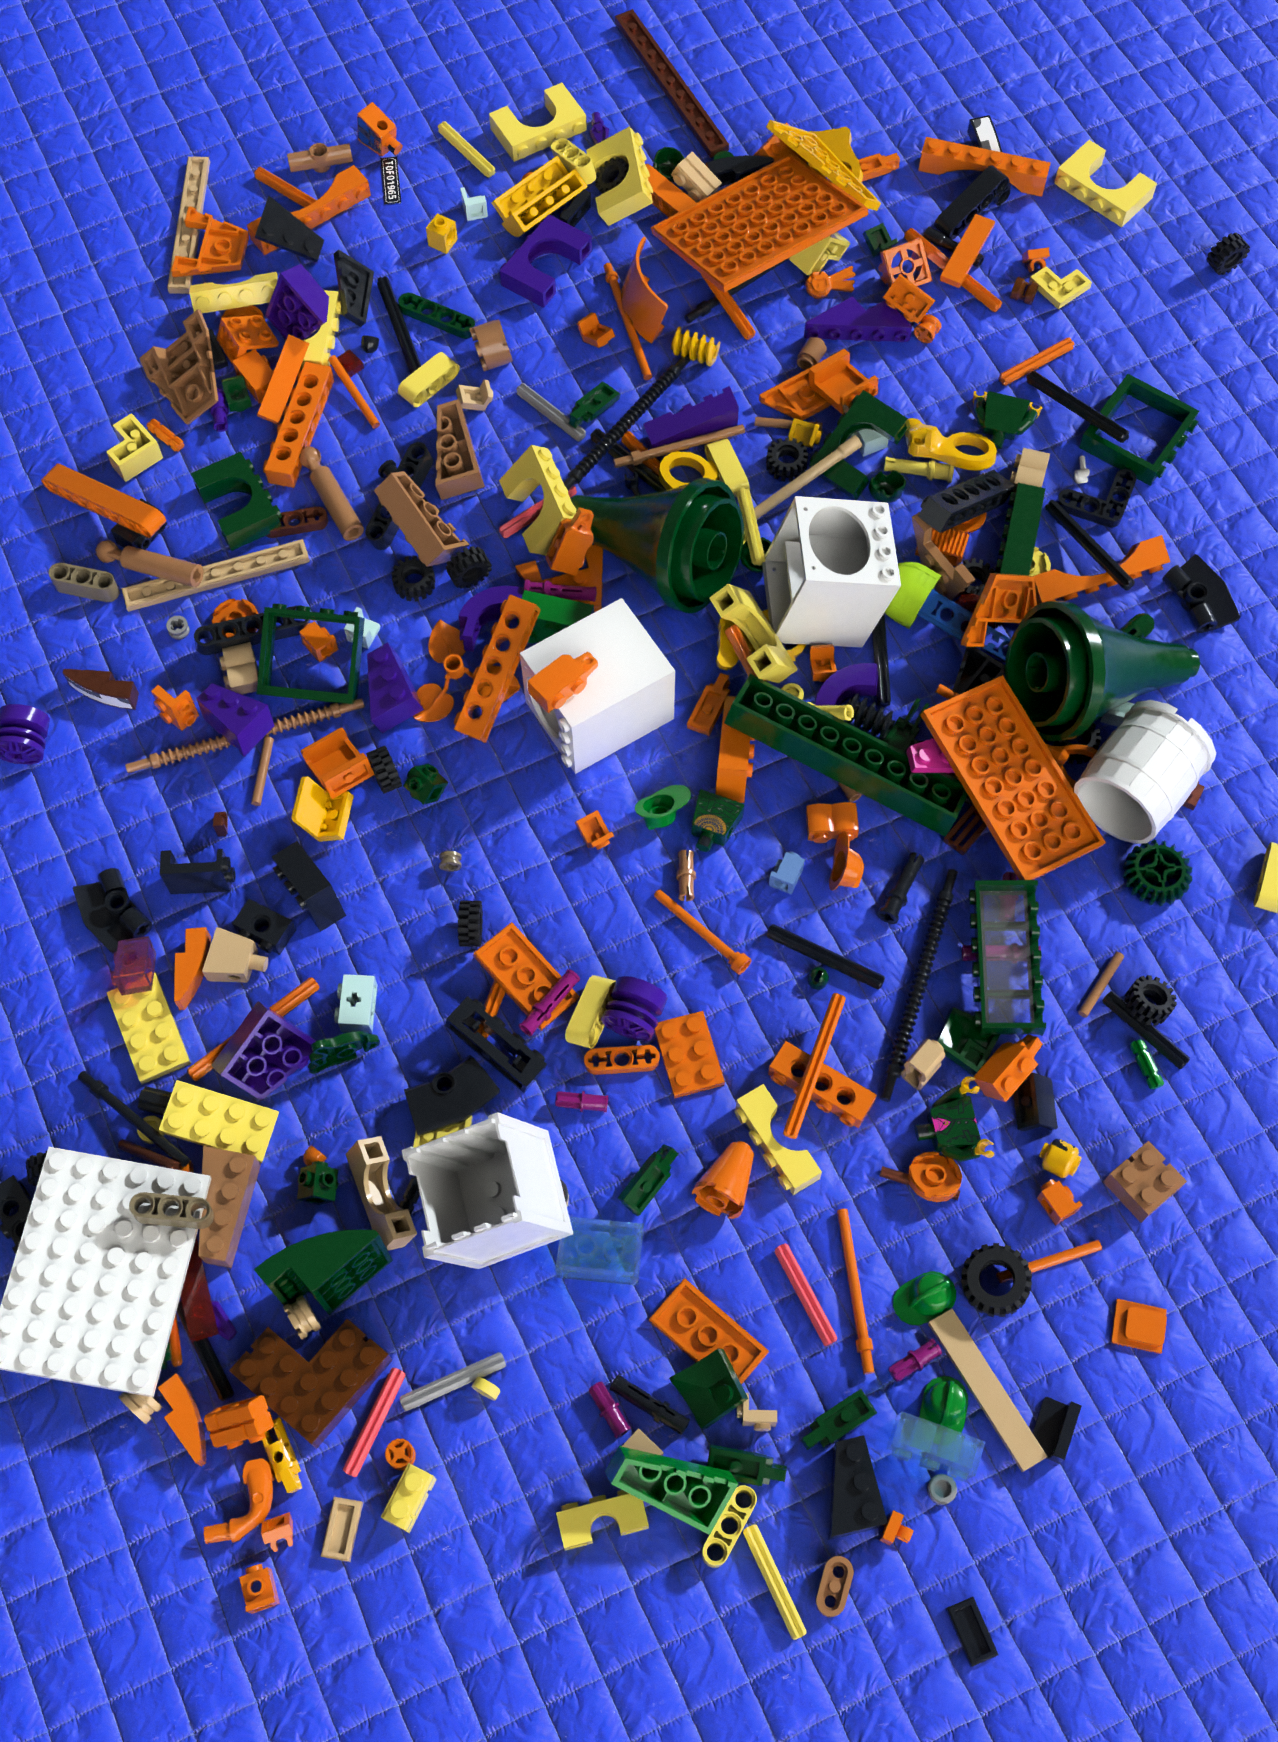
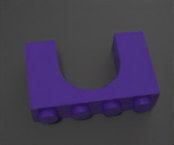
M548 215L543 221L539 222L536 230L526 237L522 246L514 251L509 261L501 266L499 271L501 286L544 308L556 294L555 278L534 268L531 265L532 261L540 255L553 253L581 265L592 252V236Z

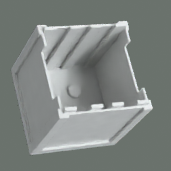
M497 1112L489 1115L488 1119L418 1147H408L402 1150L403 1160L407 1162L409 1174L417 1178L428 1231H421L424 1242L422 1247L424 1258L481 1269L573 1235L548 1130Z

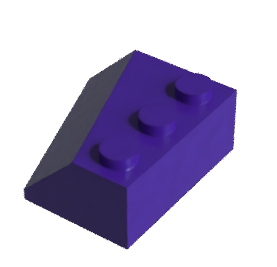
M299 264L280 273L265 316L285 339L290 334L305 340L327 322L329 296L302 264Z
M257 1001L211 1066L227 1080L259 1100H263L286 1082L288 1076L297 1069H302L309 1064V1055L313 1053L311 1045L316 1040Z

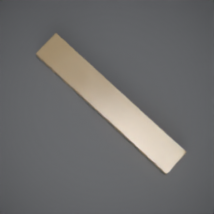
M950 1309L928 1323L929 1327L1021 1472L1023 1473L1047 1458L1044 1450L954 1310Z

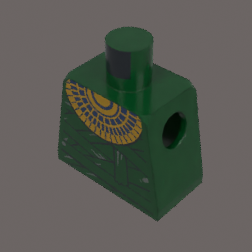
M700 789L692 822V835L699 838L696 847L703 852H709L713 843L724 846L742 820L745 804Z

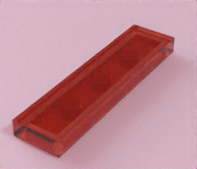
M197 1235L181 1292V1300L191 1342L219 1334L203 1260L199 1257Z

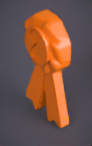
M849 266L831 276H828L824 271L813 272L805 282L807 293L815 299L825 298L831 290L852 293L855 281L847 279L856 276L852 271L853 266Z

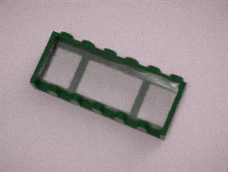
M975 880L973 889H969V905H974V913H970V929H975V937H971V953H976V962H972V977H977V986L973 987V1001L978 1002V1011L974 1012V1025L979 1027L980 1036L983 1034H1036L1043 1036L1046 1030V1023H1043L1042 1015L1045 1004L1041 998L1043 975H1040L1042 954L1038 947L1040 926H1037L1039 904L1036 902L1035 897L1038 886L1037 880Z

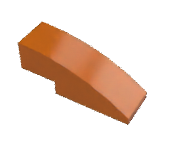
M206 927L186 929L185 952L175 953L174 1002L179 1010L187 1008L204 976L202 970L211 945V935Z
M176 1373L158 1387L173 1409L164 1419L194 1462L202 1467L206 1464V1441L200 1412L190 1389L183 1378Z

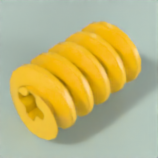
M679 326L671 344V350H673L674 355L678 356L681 354L682 357H685L689 354L691 361H695L698 358L700 364L706 361V365L711 367L717 359L720 341L717 345H714V338L711 337L709 342H706V335L704 334L699 340L698 332H695L690 337L689 329L684 334H681L682 327Z

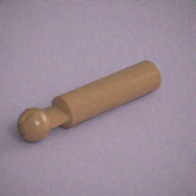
M311 446L305 447L299 455L300 463L312 471L309 476L310 481L342 537L346 541L359 538L364 532V527L330 468L320 464V451Z
M106 540L100 542L95 550L98 559L104 563L119 560L121 566L125 569L191 587L199 586L203 579V567L200 564L137 547L126 546L121 550L118 549L114 542Z

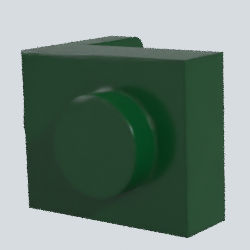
M884 223L870 228L863 233V237L873 257L880 255L881 251L892 248L898 243L897 238L891 240Z
M243 375L221 381L230 412H241L252 407Z

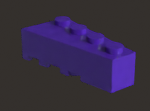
M730 386L723 388V393L715 397L712 394L703 397L704 401L691 406L689 403L682 406L679 412L674 415L672 412H669L643 423V438L648 450L737 426L739 406Z

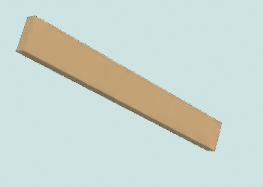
M188 157L167 287L169 294H190L193 275L172 277L171 270L175 256L196 259L200 229L186 227L185 218L189 206L196 208L197 212L203 214L210 168L209 157Z
M301 539L202 566L203 579L197 587L158 578L121 589L126 608L130 612L308 563L310 560L304 540Z

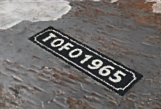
M397 157L380 158L384 204L401 203Z

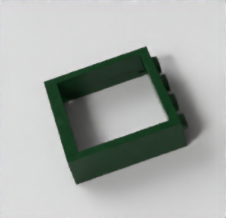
M1127 374L1101 409V414L1111 419L1126 397L1130 395L1182 422V425L1154 464L1100 437L1099 435L1102 430L1092 424L1083 434L1079 448L1120 470L1125 468L1132 470L1138 480L1151 486L1157 477L1163 476L1166 467H1164L1166 463L1171 464L1177 455L1176 449H1182L1188 439V436H1186L1188 432L1191 434L1194 432L1195 427L1199 423L1196 420L1199 410Z
M273 604L272 608L264 607L257 694L354 704L358 696L365 618L358 617V612L344 611L343 615L334 614L333 609L320 608L318 613L310 612L311 607L296 606V610H289L287 605ZM277 617L354 625L348 694L271 686Z

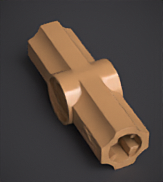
M316 143L309 150L287 154L291 172L313 169L316 172L324 173L332 165L353 162L349 143L330 147L322 143Z

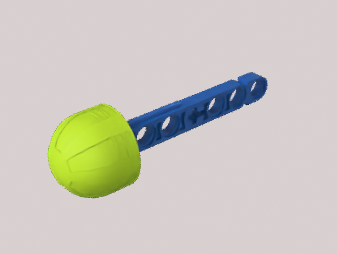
M917 562L898 563L901 587L887 607L886 615L907 629H910L917 616H920L955 638L962 640L964 632L961 630V623L970 621L973 613L934 591L941 577L940 574ZM937 602H939L942 605L937 609L936 615L934 616L931 613L935 610ZM946 608L950 609L954 615L953 619L948 622L940 618V612ZM987 625L986 636L990 633L993 635V641L998 643L999 639H1002L1004 642L999 646L997 652L993 650L996 645L992 643L984 644V647L979 648L1005 662L1006 657L1002 654V648L1005 645H1009L1011 639Z

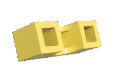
M620 1490L617 1491V1497L606 1499V1495H600L590 1498V1504L578 1506V1502L561 1506L562 1511L556 1512L564 1550L593 1544L591 1526L601 1516L612 1517L618 1523L621 1536L649 1529L643 1500Z

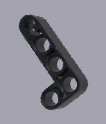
M989 166L937 217L934 227L948 238L955 239L970 224L975 214L979 215L991 202L1000 206L1007 200L1010 195L1009 178L995 166Z

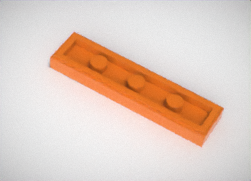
M978 214L974 215L944 268L940 281L957 288L961 287L994 228V220Z
M288 334L258 411V417L274 424H279L310 343Z

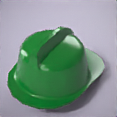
M684 785L667 786L639 800L635 805V811L643 817L649 830L669 826L674 822L677 810L690 800L691 791Z
M930 1271L923 1273L906 1282L896 1291L893 1300L895 1313L901 1321L909 1325L919 1326L928 1323L953 1307L956 1301V1289L953 1282L940 1272Z
M940 1376L932 1379L924 1391L919 1425L923 1435L935 1444L947 1445L954 1442L961 1435L964 1428L968 1408V1394L965 1387L958 1380L948 1376Z

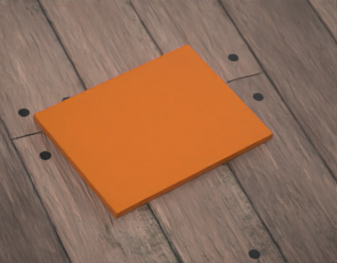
M790 153L652 226L651 231L655 237L725 293L867 216L868 208Z

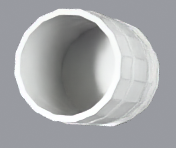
M1153 700L1135 703L1125 714L1124 721L1102 744L1094 757L1089 761L1080 779L1075 783L1074 793L1078 796L1094 824L1119 840L1141 844L1148 843L1154 839L1166 823L1174 817L1193 789L1196 788L1201 776L1211 769V765L1215 760L1216 751L1212 739L1202 726L1193 718H1190L1187 722L1183 717L1175 714L1178 710L1177 708L1167 703Z

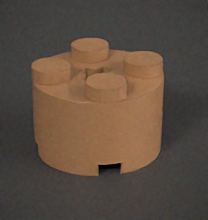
M499 319L469 328L473 341L478 340V342L474 343L478 356L484 357L480 359L484 372L513 362Z

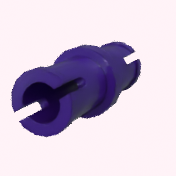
M217 388L219 401L210 408V413L213 416L214 430L224 432L228 429L227 415L229 411L228 406L225 404L224 391Z

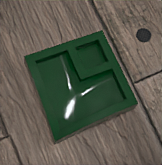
M952 1007L935 1041L943 1046L945 1056L975 1076L985 1064L1001 1034H983L980 1036L979 1027L974 1025V1016Z
M716 1349L700 1361L669 1378L690 1407L701 1428L710 1427L748 1400L724 1349Z

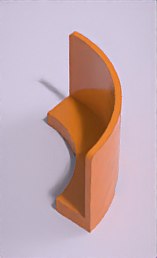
M643 237L636 249L623 282L621 303L624 313L628 314L633 321V328L652 344L665 327L661 323L668 305L652 291L648 285L650 279L641 272L639 257L647 239Z

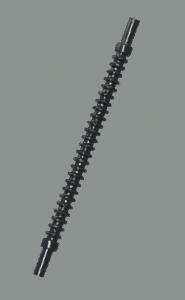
M689 354L681 357L675 365H670L666 372L656 380V383H653L652 387L638 399V402H635L634 406L620 418V421L605 434V437H602L601 441L594 446V449H591L590 453L583 457L579 465H576L575 469L569 472L568 478L563 482L568 491L574 484H579L582 481L583 477L594 468V465L620 440V437L627 433L628 429L649 409V406H652L653 402H656L657 398L667 390V387H670L671 383L680 376V371L691 361Z
M954 869L948 870L943 888L938 892V901L935 903L936 908L933 909L935 914L931 916L933 919L929 922L931 927L927 929L929 933L925 935L927 939L924 940L925 946L922 947L923 952L920 953L922 959L918 960L919 965L916 966L918 972L914 973L916 977L912 980L914 985L910 986L912 990L908 993L910 998L906 999L908 1004L904 1006L906 1010L902 1013L904 1018L900 1019L902 1023L898 1026L900 1031L896 1032L898 1038L894 1039L896 1044L892 1046L894 1051L890 1053L892 1058L888 1059L890 1064L885 1068L886 1079L880 1099L885 1102H890L896 1079L901 1076L902 1069L900 1067L904 1065L902 1060L906 1059L904 1053L908 1052L906 1047L910 1045L908 1041L912 1038L910 1033L914 1032L912 1027L916 1025L914 1021L918 1018L916 1013L920 1012L918 1008L922 1005L920 1000L924 998L922 995L926 992L924 987L928 985L926 981L929 980V975L927 974L931 973L930 968L933 967L931 961L935 960L934 955L937 953L935 948L939 947L937 942L941 940L940 935L943 934L941 929L945 927L943 924L947 921L945 916H948L947 910L950 909L949 904L953 901L952 891L958 874Z

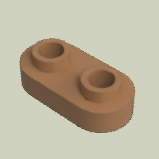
M832 1557L827 1561L823 1569L815 1603L818 1611L826 1617L839 1615L846 1605L854 1570L851 1562L845 1557ZM834 1567H840L843 1570L841 1578H836L833 1575ZM827 1596H832L835 1599L834 1607L829 1608L826 1606L825 1598Z

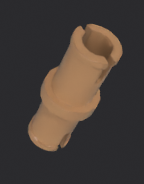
M681 850L678 852L679 870L676 872V879L679 881L678 899L684 901V896H686V902L694 900V880L696 879V872L693 867L694 852L689 850L688 856H686V850Z

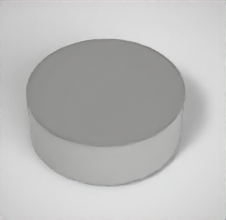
M938 1474L929 1481L927 1492L934 1503L946 1505L956 1497L957 1485L950 1476Z

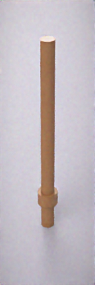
M741 424L646 451L630 452V455L613 459V464L615 468L630 464L633 466L639 465L648 459L745 433V428Z

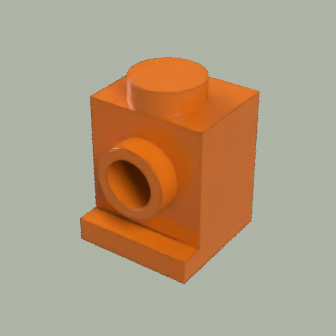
M315 621L308 623L299 631L303 645L319 663L338 650L335 636L333 634L330 635L325 627L320 628Z
M1052 1179L1040 1187L1042 1191L1037 1199L1055 1226L1077 1213L1083 1206L1080 1201L1077 1203L1073 1201L1074 1196L1067 1186H1063L1060 1181L1055 1182Z
M262 1564L246 1568V1575L239 1577L246 1612L253 1614L279 1605L280 1602L272 1569L268 1567L263 1568ZM260 1581L261 1589L259 1592L254 1593L252 1585L254 1582Z

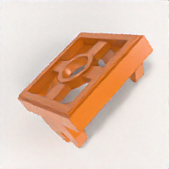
M917 238L880 252L882 263L879 264L878 271L882 272L883 276L880 278L884 283H888L889 287L896 280L894 275L898 273L905 275L906 279L916 286L932 281L922 238ZM907 249L914 251L912 258L908 257ZM900 252L901 261L899 265L891 268L893 258ZM905 260H909L912 263V270L909 273H905L902 269ZM915 269H917L920 272L917 278L914 280L913 273Z

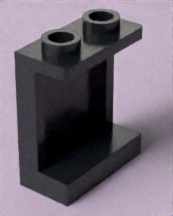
M217 849V860L215 862L178 864L171 850L161 851L160 876L170 894L231 892V884L236 880L235 868L231 867L230 857H226L223 849Z

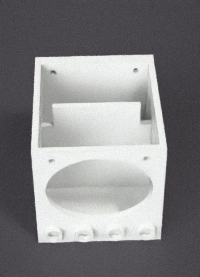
M802 496L794 497L765 555V562L762 563L769 623L781 643L804 645L833 644L834 646L860 648L864 646L901 587L888 503Z
M622 598L520 652L525 701L561 752V759L567 768L571 767L575 774L674 719L675 670ZM586 652L591 653L598 661V667L587 677V685L584 690L579 694L569 697L559 709H553L547 713L529 694L527 680L561 655H571L575 659Z

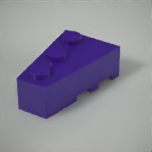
M388 642L368 653L371 721L384 733L423 711L424 708L399 655Z
M213 683L196 698L204 720L219 734L222 733L227 738V741L238 748L240 754L244 757L275 726L267 704Z

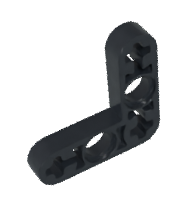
M1130 469L1119 470L1106 501L1071 489H1065L1059 493L1057 503L1070 515L1106 527H1116L1121 522L1137 476ZM1123 478L1128 479L1125 488L1121 486ZM1119 494L1123 496L1124 501L1114 500L1113 495ZM1070 499V502L1066 503L1065 500ZM1092 505L1096 510L1088 512L1084 509V506ZM1112 508L1116 509L1113 518L1109 517Z

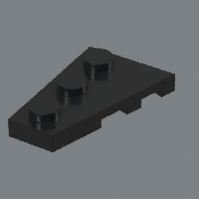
M268 195L255 238L317 263L324 239Z
M337 250L334 253L342 314L343 317L361 327L366 323L374 271L342 251Z

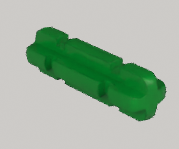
M1141 1039L1132 1042L1130 1048L1133 1054L1137 1055L1135 1059L1143 1076L1147 1077L1146 1082L1149 1088L1153 1090L1160 1088L1164 1085V1081L1161 1075L1157 1074L1158 1069L1150 1052L1146 1051L1148 1048L1145 1042Z

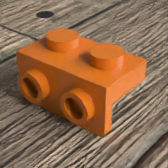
M159 685L151 690L155 699L153 703L161 711L159 716L168 725L172 723L179 730L183 731L187 726H191L196 721L199 714L187 690H184L176 698H173Z

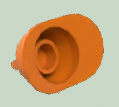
M845 831L840 833L835 844L833 867L829 878V889L832 891L836 890L838 886L857 888L864 871L863 860L857 852L849 848V836Z

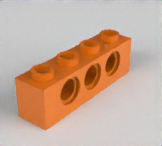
M785 1041L769 1066L768 1075L778 1085H787L792 1088L793 1092L797 1095L803 1077H795L791 1071L800 1069L805 1072L810 1055ZM823 1063L816 1083H824L828 1089L819 1091L814 1088L810 1100L815 1102L816 1106L823 1112H832L837 1115L843 1124L859 1128L875 1103L877 1094ZM845 1096L850 1100V1103L843 1105L838 1102L837 1098Z

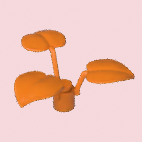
M442 620L436 623L431 632L428 649L432 659L444 665L447 673L445 675V684L443 689L435 683L424 684L417 690L416 693L424 710L413 717L421 722L439 721L450 714L454 707V699L446 692L451 678L459 679L464 674L471 678L473 677V673L464 666L461 658L466 651H464L463 641L460 640V630ZM492 666L491 674L497 673L500 670V666ZM513 676L503 702L520 690V684L515 676ZM486 685L481 691L482 696H487L491 692V686Z

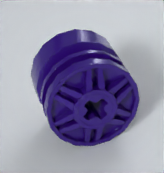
M8 704L0 707V759L14 764L26 765L42 761L46 745L45 738L47 737L50 723L48 715L40 709L22 704Z
M629 976L618 977L611 992L613 1001L607 1003L601 1021L607 1028L624 1037L638 1041H650L654 1035V1029L658 1025L657 1018L655 1017L662 1014L668 999L667 995L657 986L642 979Z

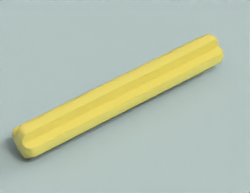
M446 121L438 125V132L487 178L495 175V167Z
M740 488V491L737 492V498L743 516L751 561L753 565L761 566L765 562V555L749 489Z
M754 1524L743 1530L744 1537L791 1638L797 1640L805 1636L806 1629L758 1526Z

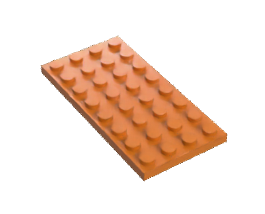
M1003 675L928 708L920 714L1019 880H1035L1102 847L1106 843Z

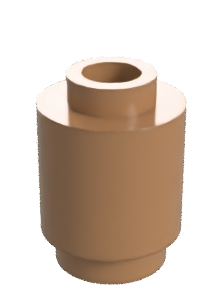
M818 337L808 338L798 354L797 364L801 369L806 370L821 361L827 351L824 341Z

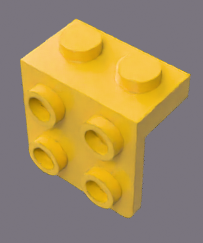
M308 776L302 777L292 810V821L319 842L344 840L354 795L346 791L331 799L328 793Z

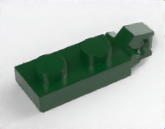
M601 382L575 403L568 424L576 429L584 421L587 423L592 421L618 401L621 393L605 382Z
M663 1144L657 1152L649 1156L618 1196V1199L634 1215H641L670 1177V1165L678 1156L675 1149Z
M859 1389L817 1417L809 1425L812 1432L803 1437L801 1442L806 1450H809L819 1442L824 1448L875 1416L877 1411L862 1389Z
M710 1444L707 1466L730 1471L737 1482L762 1486V1484L769 1485L770 1479L785 1482L787 1466L773 1463V1457Z

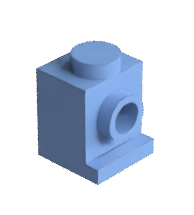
M786 852L783 860H777L774 870L770 874L769 886L792 895L803 871L805 859L801 858L797 853Z

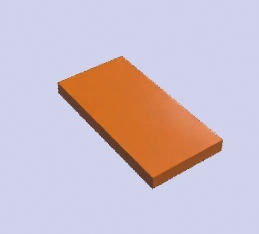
M512 922L473 953V957L526 1016L531 1013L532 1006L535 1003H539L562 977ZM573 988L551 1012L550 1019L543 1021L538 1027L540 1031L545 1029L579 1000L580 996Z
M685 1278L649 1318V1322L695 1363L716 1349H724L741 1385L769 1353V1350Z

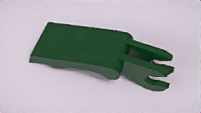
M917 698L906 718L899 717L884 742L906 753V750L910 747L911 740L915 739L921 728L919 725L923 720L920 714L928 709L930 704H925L916 722L913 724L910 720L921 699Z

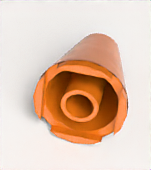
M742 1141L730 1143L694 1185L692 1195L696 1194V1203L713 1215L720 1216L722 1212L729 1214L728 1219H734L742 1214L754 1153L747 1143Z

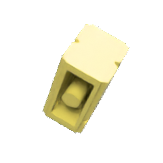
M408 1463L381 1518L410 1534L429 1496L427 1492L432 1490L437 1479L426 1471Z

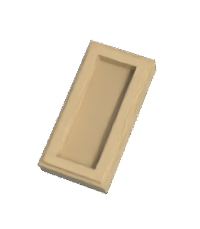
M334 1497L321 1557L351 1562L363 1502Z

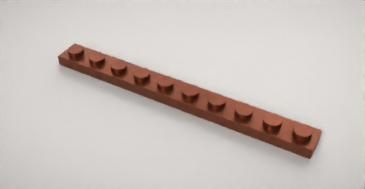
M634 10L616 15V25L709 157H714L720 151H729V143Z

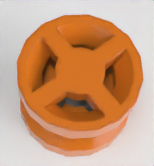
M925 315L920 324L915 327L914 335L923 343H931L935 338V334L941 330V323L935 316Z
M395 1439L388 1444L385 1450V1457L394 1469L404 1471L408 1463L414 1464L416 1452L407 1440Z

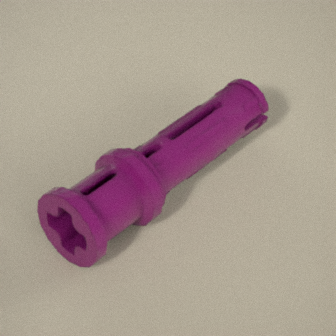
M526 579L524 583V590L568 600L596 601L595 586L553 585L550 581L539 583L530 582L529 579Z

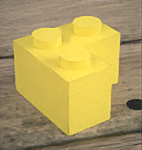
M836 232L791 256L789 260L806 275L810 276L813 272H821L829 259L839 262L851 243L840 233Z
M132 413L113 424L120 443L106 452L113 469L125 482L163 459L157 441Z

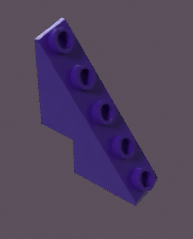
M852 296L805 322L804 338L818 337L820 339L908 342L910 341L912 325L897 309L888 306L885 302L886 300L865 310Z

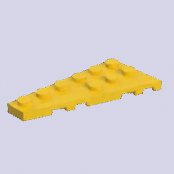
M769 120L766 128L804 158L811 168L821 172L835 185L868 209L878 210L881 202L814 133Z

